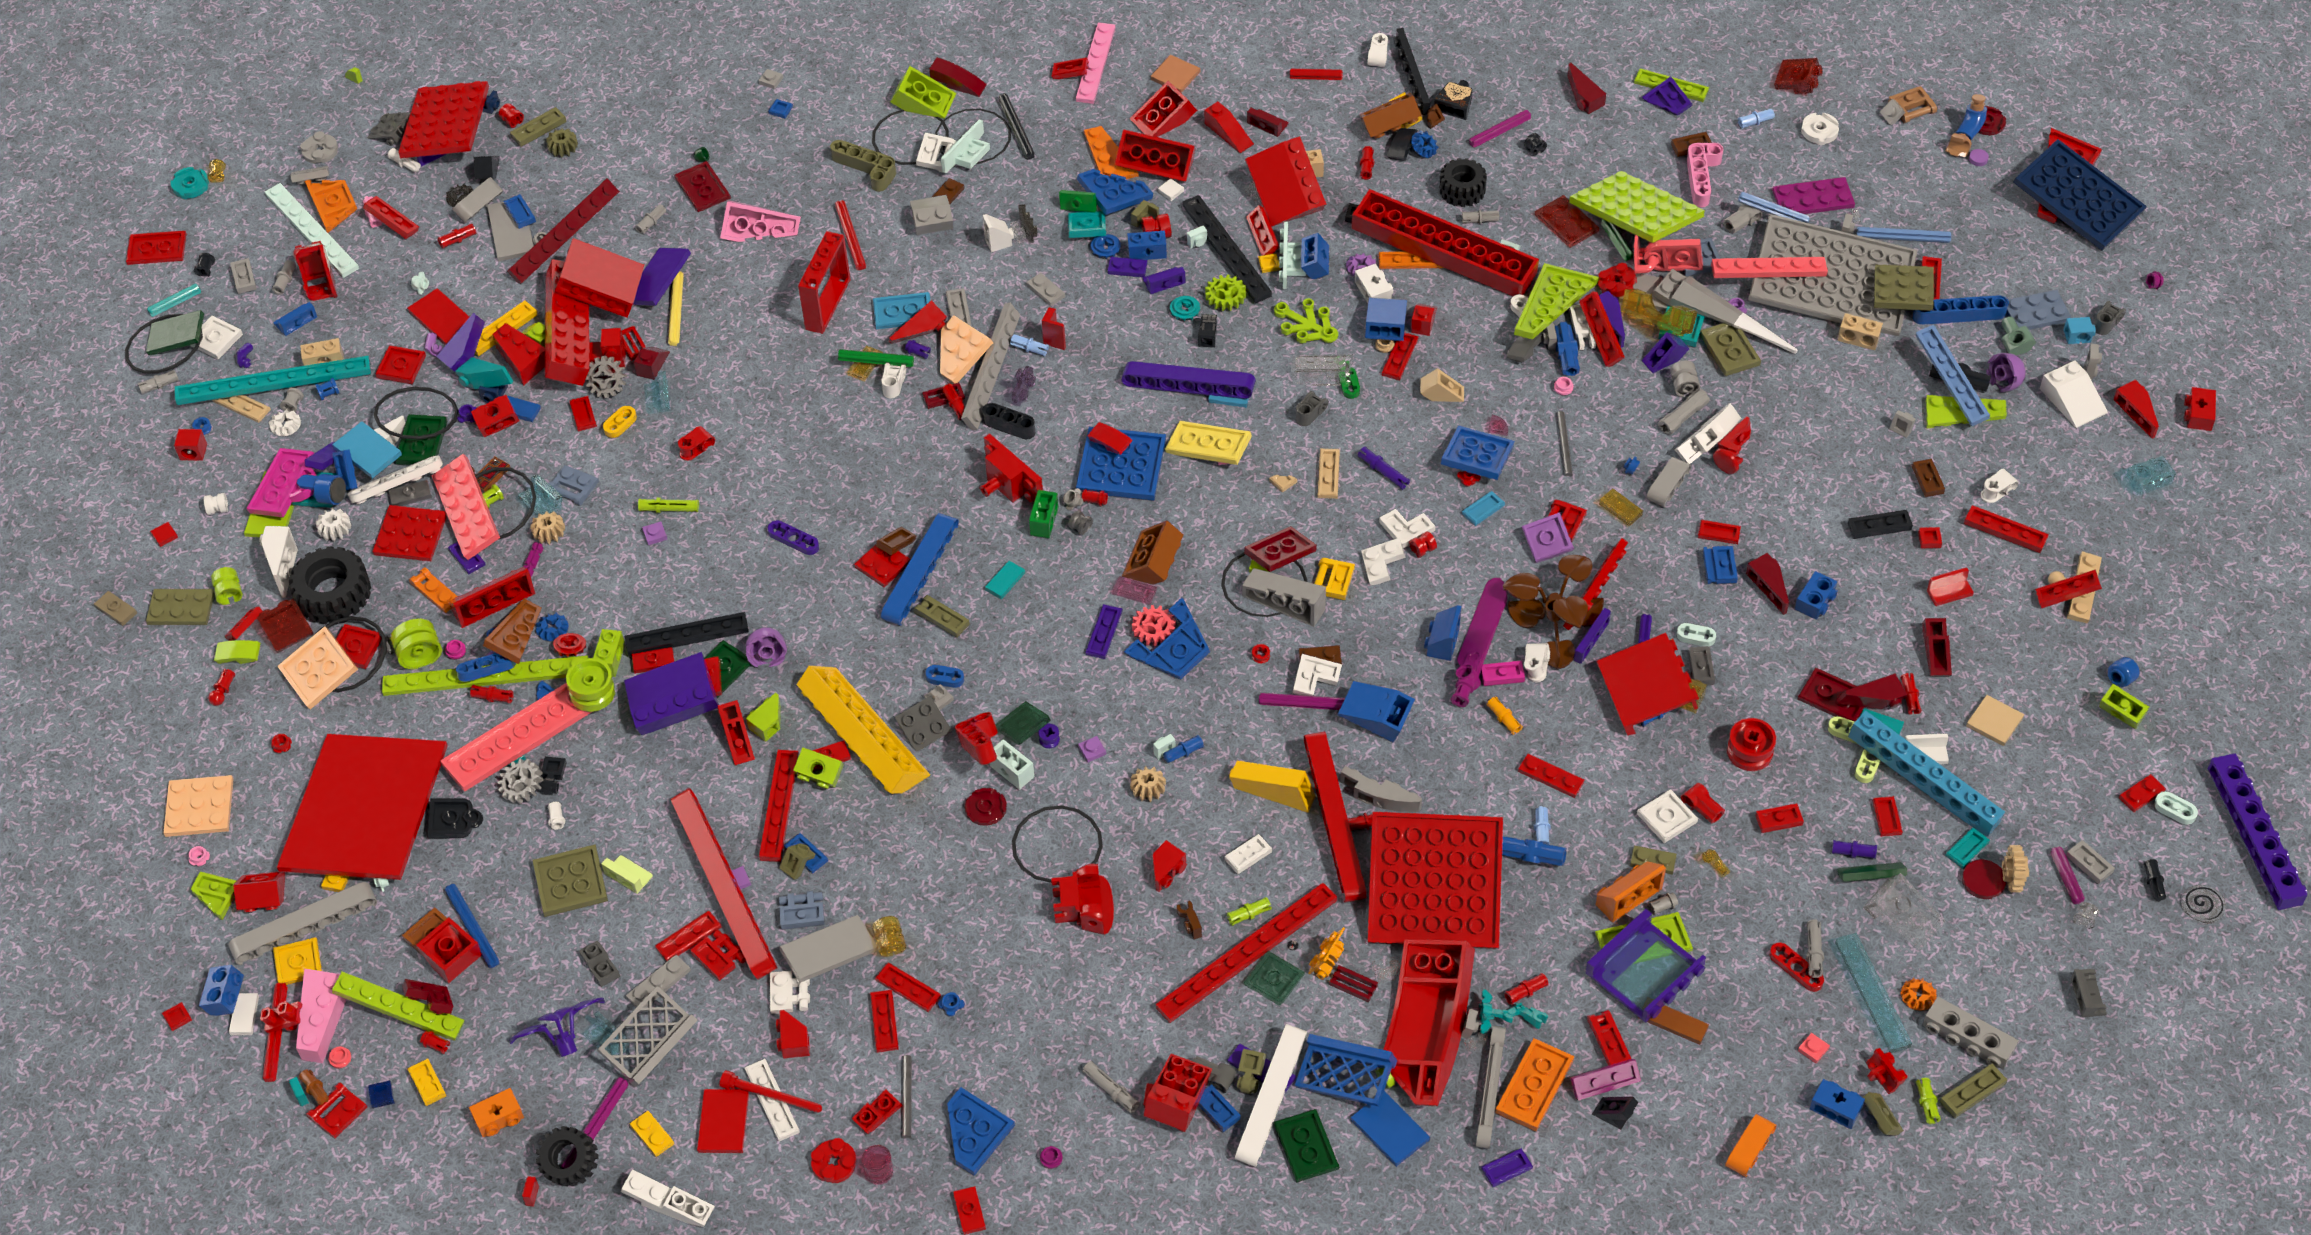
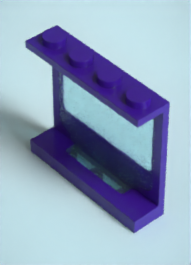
M1647 909L1642 911L1587 962L1585 972L1645 1023L1651 1017L1653 1019L1656 1018L1661 1012L1662 1007L1665 1004H1671L1676 994L1680 990H1686L1691 980L1695 976L1699 977L1706 968L1704 966L1706 957L1702 955L1696 960L1651 923L1652 913Z

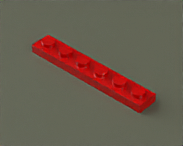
M1623 538L1612 548L1581 596L1588 605V611L1593 605L1591 600H1595L1602 591L1599 589L1600 586L1604 587L1610 579L1608 574H1612L1617 568L1618 563L1616 561H1620L1627 552L1624 549L1628 542ZM1567 622L1563 624V627H1565L1567 630H1570L1573 627Z
M777 750L759 853L760 861L781 862L796 778L793 770L799 757V751Z

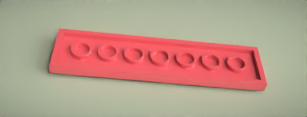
M567 683L445 757L440 761L441 765L465 792L592 712L582 711L573 705L570 700Z

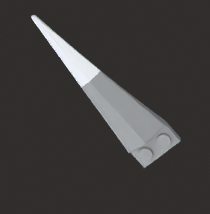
M1674 269L1667 274L1652 294V296L1667 305L1726 323L1794 354L1798 351L1795 347L1691 276L1686 277Z

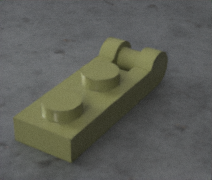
M929 595L922 599L920 605L917 604L913 608L915 614L927 619L956 638L970 625L969 619Z

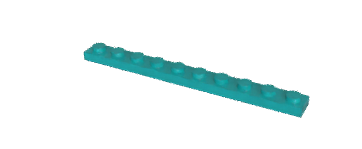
M368 355L175 386V401L177 405L326 382L330 381L331 378L338 380L371 374L370 359Z

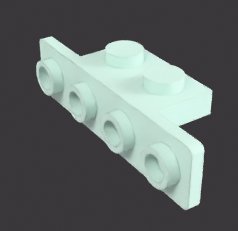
M979 119L942 156V172L947 173L955 164L971 169L990 150V143L979 140L984 134L983 120Z
M1284 222V229H1280V240H1284V243L1280 242V254H1283V257H1280L1279 268H1283V271H1279V282H1283V289H1287V276H1306V273L1301 268V243H1288V222Z

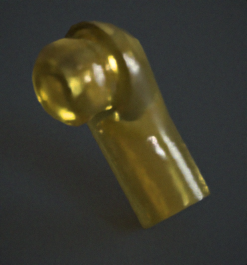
M1707 849V851L1703 852V861L1710 863L1721 877L1730 873V870L1715 850Z

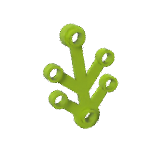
M1310 298L1303 300V309L1306 311L1307 318L1290 310L1285 302H1279L1275 305L1274 314L1276 317H1288L1300 323L1297 325H1292L1289 322L1282 323V334L1289 335L1297 332V341L1299 343L1320 339L1326 343H1332L1338 339V330L1331 327L1330 310L1328 307H1320L1318 310V317L1322 319V327L1316 323L1313 311L1314 301ZM1313 330L1316 333L1308 334L1306 331Z

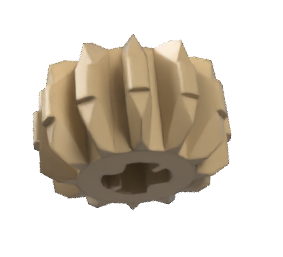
M546 511L543 515L538 513V518H533L531 532L535 540H539L541 544L547 540V543L550 545L552 539L558 542V537H563L565 524L562 517L557 515L555 511L551 514Z
M1145 766L1143 771L1137 768L1136 774L1131 776L1130 789L1135 797L1140 796L1141 801L1148 797L1151 803L1153 796L1159 800L1160 794H1164L1166 779L1161 771L1156 772L1155 767L1150 770Z

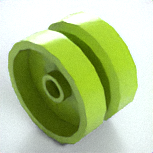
M419 618L405 621L398 625L391 633L390 639L399 664L406 669L415 670L432 664L441 656L442 647L433 623L429 620Z
M588 658L574 663L568 669L566 682L570 700L575 707L582 711L593 712L607 707L613 701L615 687L611 669L607 663L600 659Z

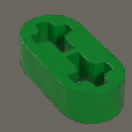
M1352 367L1342 368L1339 371L1342 393L1346 398H1357L1360 394L1357 373ZM1345 373H1349L1350 380H1347ZM1350 385H1352V389L1354 390V392H1350Z

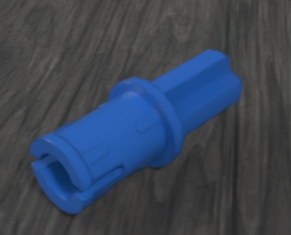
M1197 735L1188 741L1179 742L1178 746L1164 752L1163 757L1167 763L1182 756L1188 757L1190 753L1204 747L1203 740Z

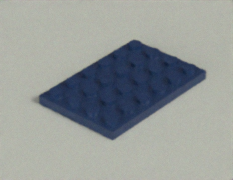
M2059 139L2013 181L2019 188L2102 251L2139 217L2147 207Z

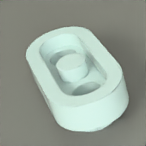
M2161 792L2156 797L2154 805L2160 813L2185 825L2192 824L2196 820L2198 810L2192 803L2170 792Z

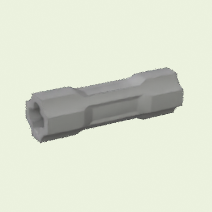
M1702 389L1694 391L1687 397L1686 401L1658 422L1661 431L1667 435L1673 434L1680 428L1682 423L1709 403L1710 398L1707 393Z

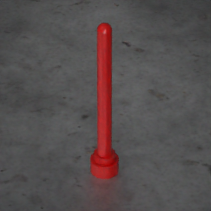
M728 1070L723 1072L720 1079V1087L728 1090L737 1087L816 1113L822 1111L821 1104L738 1079L734 1072Z

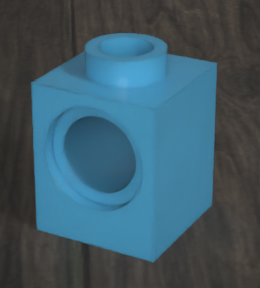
M2090 317L2067 318L2063 329L2067 344L2091 343L2092 337L2096 333L2095 325L2091 323Z

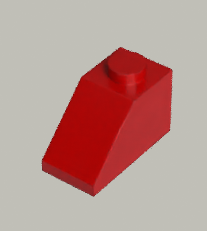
M1417 304L1415 306L1412 316L1411 333L1430 336L1437 311L1436 306Z

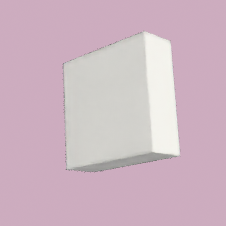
M1170 178L1158 188V192L1172 201L1184 192V187Z

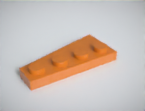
M1102 126L1084 130V135L1100 174L1108 176L1115 174L1126 177V179L1139 177V173L1136 170L1115 166L1119 147Z

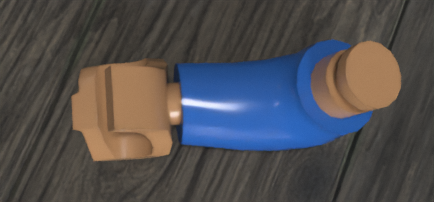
M1980 94L1972 96L1971 104L1967 105L1964 120L1956 133L1951 136L1945 150L1950 155L1956 157H1966L1972 145L1971 140L1980 131L1986 120L1987 107L1984 106L1985 96Z

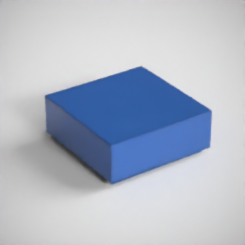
M776 99L768 112L770 115L785 119L793 104Z

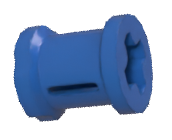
M334 378L320 385L315 384L321 400L335 393L337 395L340 394Z

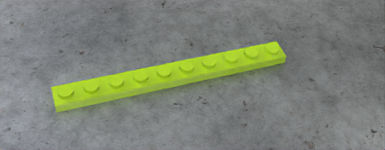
M587 655L520 662L519 664L516 663L512 669L466 682L458 679L456 669L383 676L382 693L383 696L469 688L472 685L489 686L566 678L568 669L574 663L589 657Z

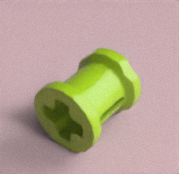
M493 484L491 489L482 493L488 508L494 502L504 499L501 490L496 484Z

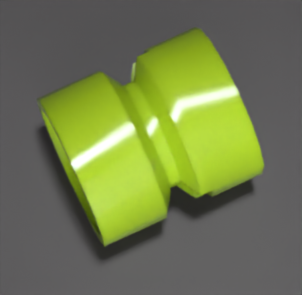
M223 567L214 571L211 575V581L215 588L214 593L217 602L222 605L230 604L228 598L232 596L234 602L240 601L243 593L236 570L230 567Z

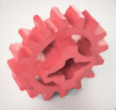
M1151 605V609L1143 607V612L1137 611V617H1133L1132 631H1134V637H1139L1140 642L1145 640L1147 646L1150 642L1154 646H1157V642L1162 643L1176 628V620L1169 614V609L1162 611V606H1159L1158 609H1155L1154 605Z

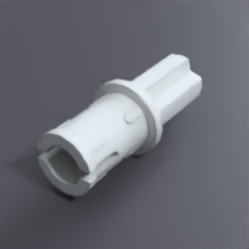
M395 148L388 152V158L397 162L400 167L405 166L414 172L419 171L420 163L411 158L400 159L399 151Z

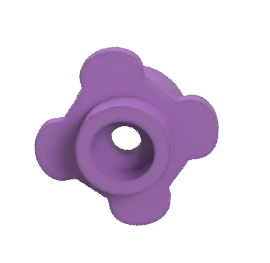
M1732 298L1730 301H1727L1743 313H1747L1742 299Z

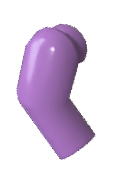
M428 333L425 350L432 356H437L442 350V346L435 344L437 337L435 333Z

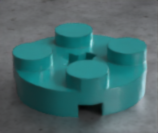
M186 167L177 171L174 174L175 178L173 181L171 179L170 182L174 194L181 197V199L200 196L208 190L209 185L206 172L200 168L199 170H194V167Z

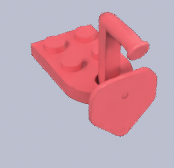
M1635 235V274L1649 273L1653 269L1658 271H1671L1672 269L1676 271H1685V269L1703 270L1700 239H1660L1654 243L1649 241L1646 248H1641L1639 236ZM1641 260H1644L1647 265H1641Z

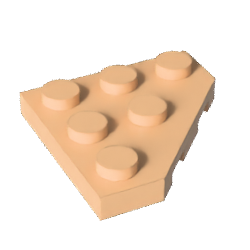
M953 315L941 329V375L953 384L958 383L989 349L993 341Z

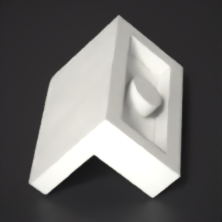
M1948 734L1905 736L1908 742L1937 763L1948 764L1949 759L1946 749Z

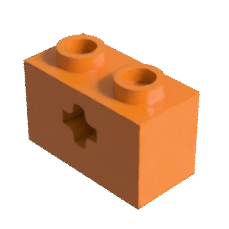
M511 1088L469 1107L482 1137L494 1136L500 1129L506 1126H515L524 1118Z

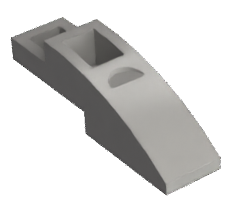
M1347 766L1341 771L1340 782L1354 789V798L1364 803L1399 812H1419L1421 810L1422 798L1414 792L1401 788L1395 782L1385 779L1382 785H1380L1376 780L1369 779L1356 769H1350Z

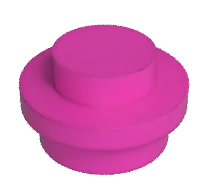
M451 640L446 645L445 653L450 659H459L466 653V647L459 640Z

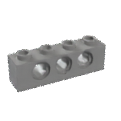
M1940 997L1936 998L1926 1014L1922 1025L1926 1027L1929 1033L1939 1034L1946 1038L1949 1044L1959 1045L1966 1049L1967 1053L1971 1056H1979L1986 1060L1988 1065L1993 1064L1996 1068L1999 1067L2002 1070L2015 1052L2019 1042L2014 1037Z

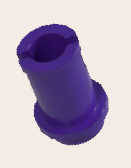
M909 340L905 351H908V354L913 353L927 359L929 355L922 351L930 353L931 348L916 343V340Z

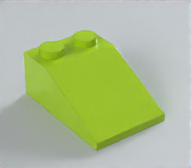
M909 66L902 76L890 102L907 112L945 119L957 93Z

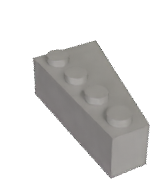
M1255 568L1242 585L1243 597L1312 627H1315L1325 611L1326 587Z

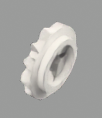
M286 409L283 413L278 411V414L276 416L273 415L272 420L269 421L270 430L278 436L291 435L299 429L301 425L300 417L294 410L289 412ZM285 418H287V421L285 422L283 427L282 423L284 422Z

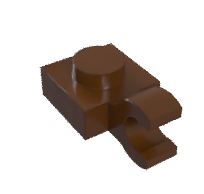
M1187 901V910L1181 909L1180 905L1177 904V914L1186 919L1184 927L1187 934L1191 933L1194 940L1201 938L1202 927L1195 910H1193L1192 902Z

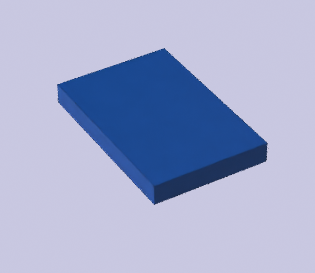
M1385 1091L1379 1107L1367 1104L1351 1117V1121L1396 1167L1430 1140V1136Z

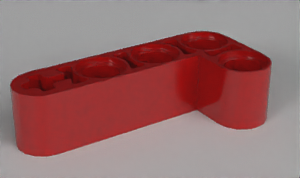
M991 712L981 713L955 726L961 746L979 764H989L997 759L991 737L995 736L998 731Z

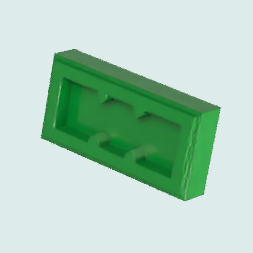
M1061 190L1059 192L1061 210L1094 213L1097 211L1096 193Z

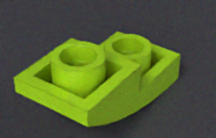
M250 640L217 643L214 661L218 664L232 661L245 664L258 661L261 643Z

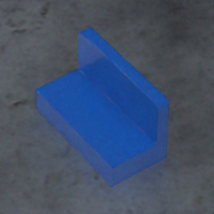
M308 302L276 320L274 325L287 336L317 318L314 306Z

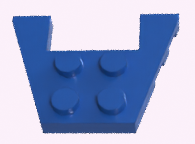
M1183 598L1179 599L1169 609L1170 614L1181 625L1153 652L1138 639L1124 651L1127 656L1180 680L1210 653L1209 647Z

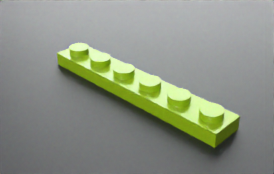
M343 971L332 989V993L428 1032L434 1031V1034L449 1040H456L464 1024V1019L447 1013L436 1014L429 1010L426 1004L409 999L406 996Z

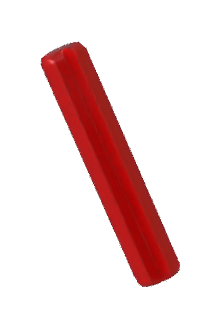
M1290 69V79L1342 80L1343 71L1341 69Z

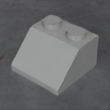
M946 195L910 201L916 235L953 229V218Z

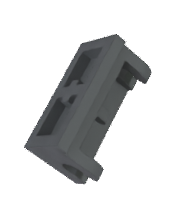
M2074 969L2071 977L2082 1018L2105 1016L2107 1014L2105 1010L2107 1009L2106 1005L2102 1002L2097 986L2095 969Z

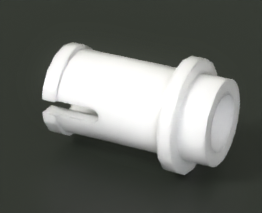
M552 802L548 804L550 816L548 824L554 830L562 829L565 824V818L562 816L561 804L559 802Z

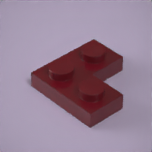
M410 979L404 980L402 985L403 991L409 999L427 1000L429 1010L436 1014L452 1013L454 1006L446 986Z

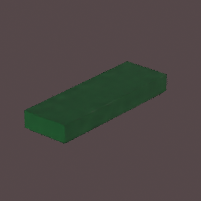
M1902 862L1843 867L1837 868V872L1842 881L1848 882L1906 876L1907 867Z

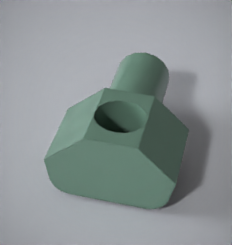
M2006 317L2002 320L2001 325L2006 332V335L2002 337V343L2007 352L2020 355L2030 351L2036 344V341L2029 328L2026 326L2019 328L2013 317Z

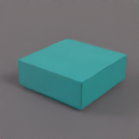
M298 1078L290 1079L289 1083L300 1106L308 1104L309 1101Z

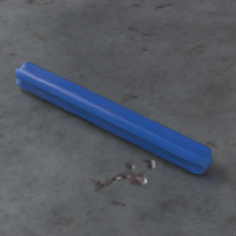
M456 884L446 886V894L469 934L478 942L481 954L488 967L493 968L499 965L498 957Z

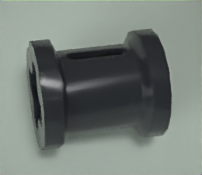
M201 253L198 257L199 263L194 267V272L198 276L209 277L211 266L215 264L216 260L209 253Z

